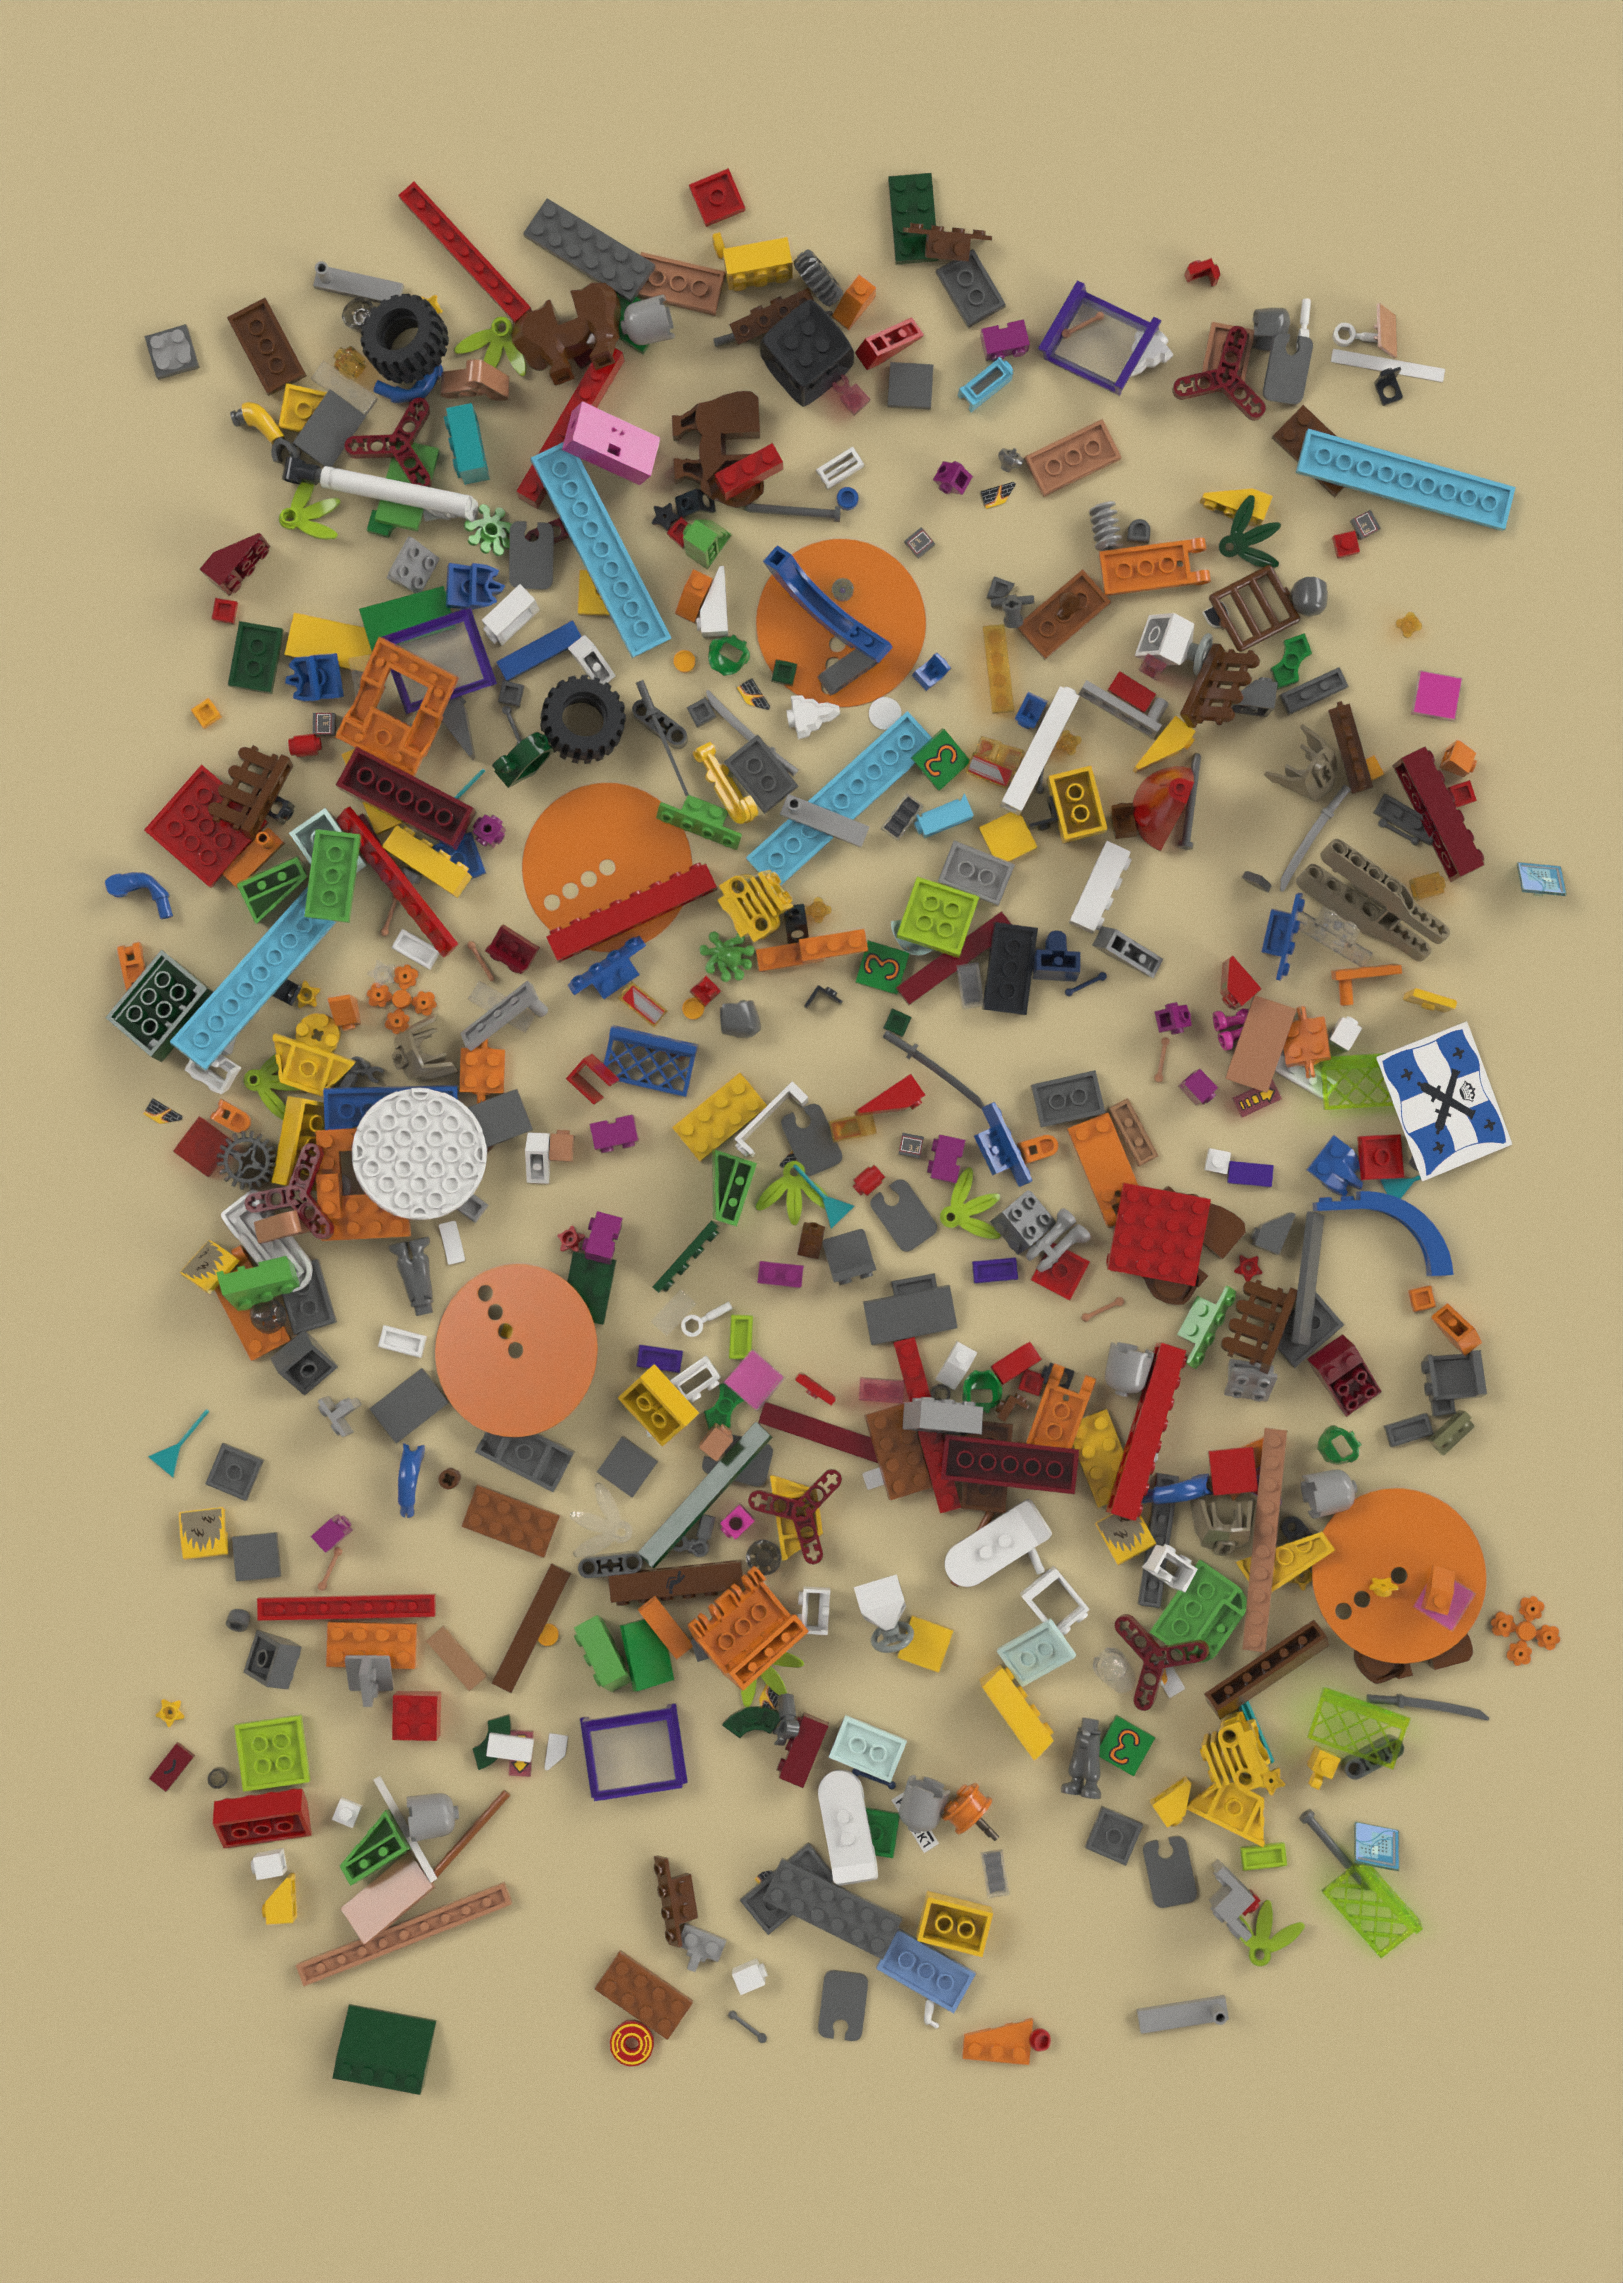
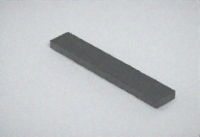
M1307 1211L1292 1333V1343L1302 1346H1309L1324 1225V1215Z
M1156 1473L1154 1488L1176 1484L1179 1482V1476ZM1152 1502L1148 1529L1159 1546L1170 1544L1175 1503L1155 1504ZM1155 1546L1145 1551L1143 1565L1148 1561ZM1164 1558L1160 1567L1166 1570L1167 1559ZM1144 1568L1142 1569L1138 1605L1160 1608L1164 1582Z

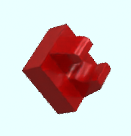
M705 976L690 990V993L706 1007L721 993V990Z

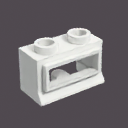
M220 1054L211 1065L216 1068L221 1067L228 1072L227 1078L224 1079L209 1068L204 1071L190 1060L185 1071L193 1079L205 1083L210 1090L220 1094L229 1090L236 1075L241 1070L240 1066Z
M706 1355L672 1378L670 1382L692 1403L701 1397L699 1392L705 1388L710 1391L719 1385L718 1379L721 1376ZM707 1367L713 1377L685 1395L680 1385Z
M1164 1544V1546L1156 1545L1142 1568L1171 1588L1186 1592L1197 1568L1190 1564L1192 1561L1183 1555H1176V1550L1167 1544ZM1164 1558L1179 1567L1174 1576L1160 1567Z
M804 1586L803 1592H799L798 1605L803 1606L802 1614H798L797 1617L808 1629L809 1632L807 1634L828 1635L830 1588ZM809 1593H820L818 1626L807 1625Z

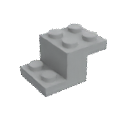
M1217 1859L1212 1864L1215 1870L1213 1874L1223 1886L1209 1899L1212 1905L1210 1909L1221 1923L1227 1922L1226 1925L1229 1931L1238 1940L1242 1937L1247 1942L1252 1937V1934L1239 1916L1255 1901V1898L1248 1888Z

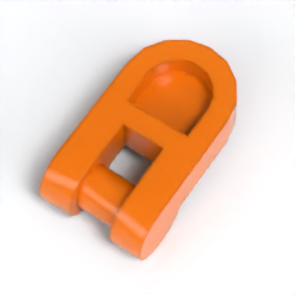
M223 1099L219 1100V1107L216 1112L211 1114L210 1118L234 1132L241 1133V1131H247L251 1126L250 1116ZM226 1110L231 1112L228 1119L223 1117Z
M1043 1135L1017 1143V1147L1021 1150L1024 1163L1027 1164L1054 1155L1058 1150V1142L1051 1135ZM1035 1145L1037 1154L1031 1155L1029 1147Z

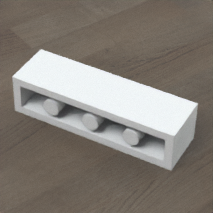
M1106 841L1070 918L1069 924L1093 934L1095 929L1100 930L1105 919L1101 916L1105 909L1109 910L1114 900L1110 896L1113 890L1117 891L1123 880L1120 878L1122 870L1127 871L1132 859L1129 858L1131 851Z

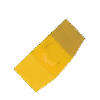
M1175 715L1132 771L1135 773L1140 772L1180 753L1183 748L1188 750L1195 741L1192 736L1196 731L1188 727L1185 722Z

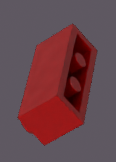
M771 443L716 473L715 482L725 500H728L784 470L783 461L774 444Z

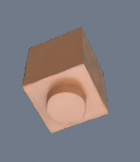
M557 1130L556 1134L551 1133L549 1160L573 1162L575 1136L570 1135L569 1130Z
M715 1423L699 1442V1448L717 1461L733 1442L732 1431L724 1424L720 1426Z

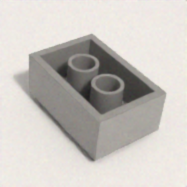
M921 1397L912 1398V1402L904 1403V1430L954 1435L982 1434L983 1407H976L975 1402L963 1401L958 1403L955 1400L942 1399L940 1401L934 1400L935 1398Z

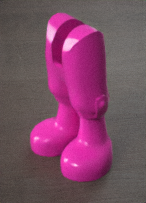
M1242 1008L1235 1016H1225L1219 1010L1213 1012L1212 1017L1215 1031L1218 1032L1234 1025H1244L1249 1009ZM1242 1027L1218 1034V1041L1224 1051L1233 1048V1042L1239 1039Z

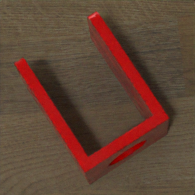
M590 1054L581 1060L566 1080L595 1105L604 1097L579 1074L582 1069L587 1065L608 1086L614 1085L620 1079L598 1058Z

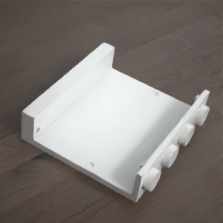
M793 1081L735 1138L737 1141L736 1148L745 1157L750 1155L753 1158L755 1153L744 1141L789 1096L801 1108L808 1103V1096Z

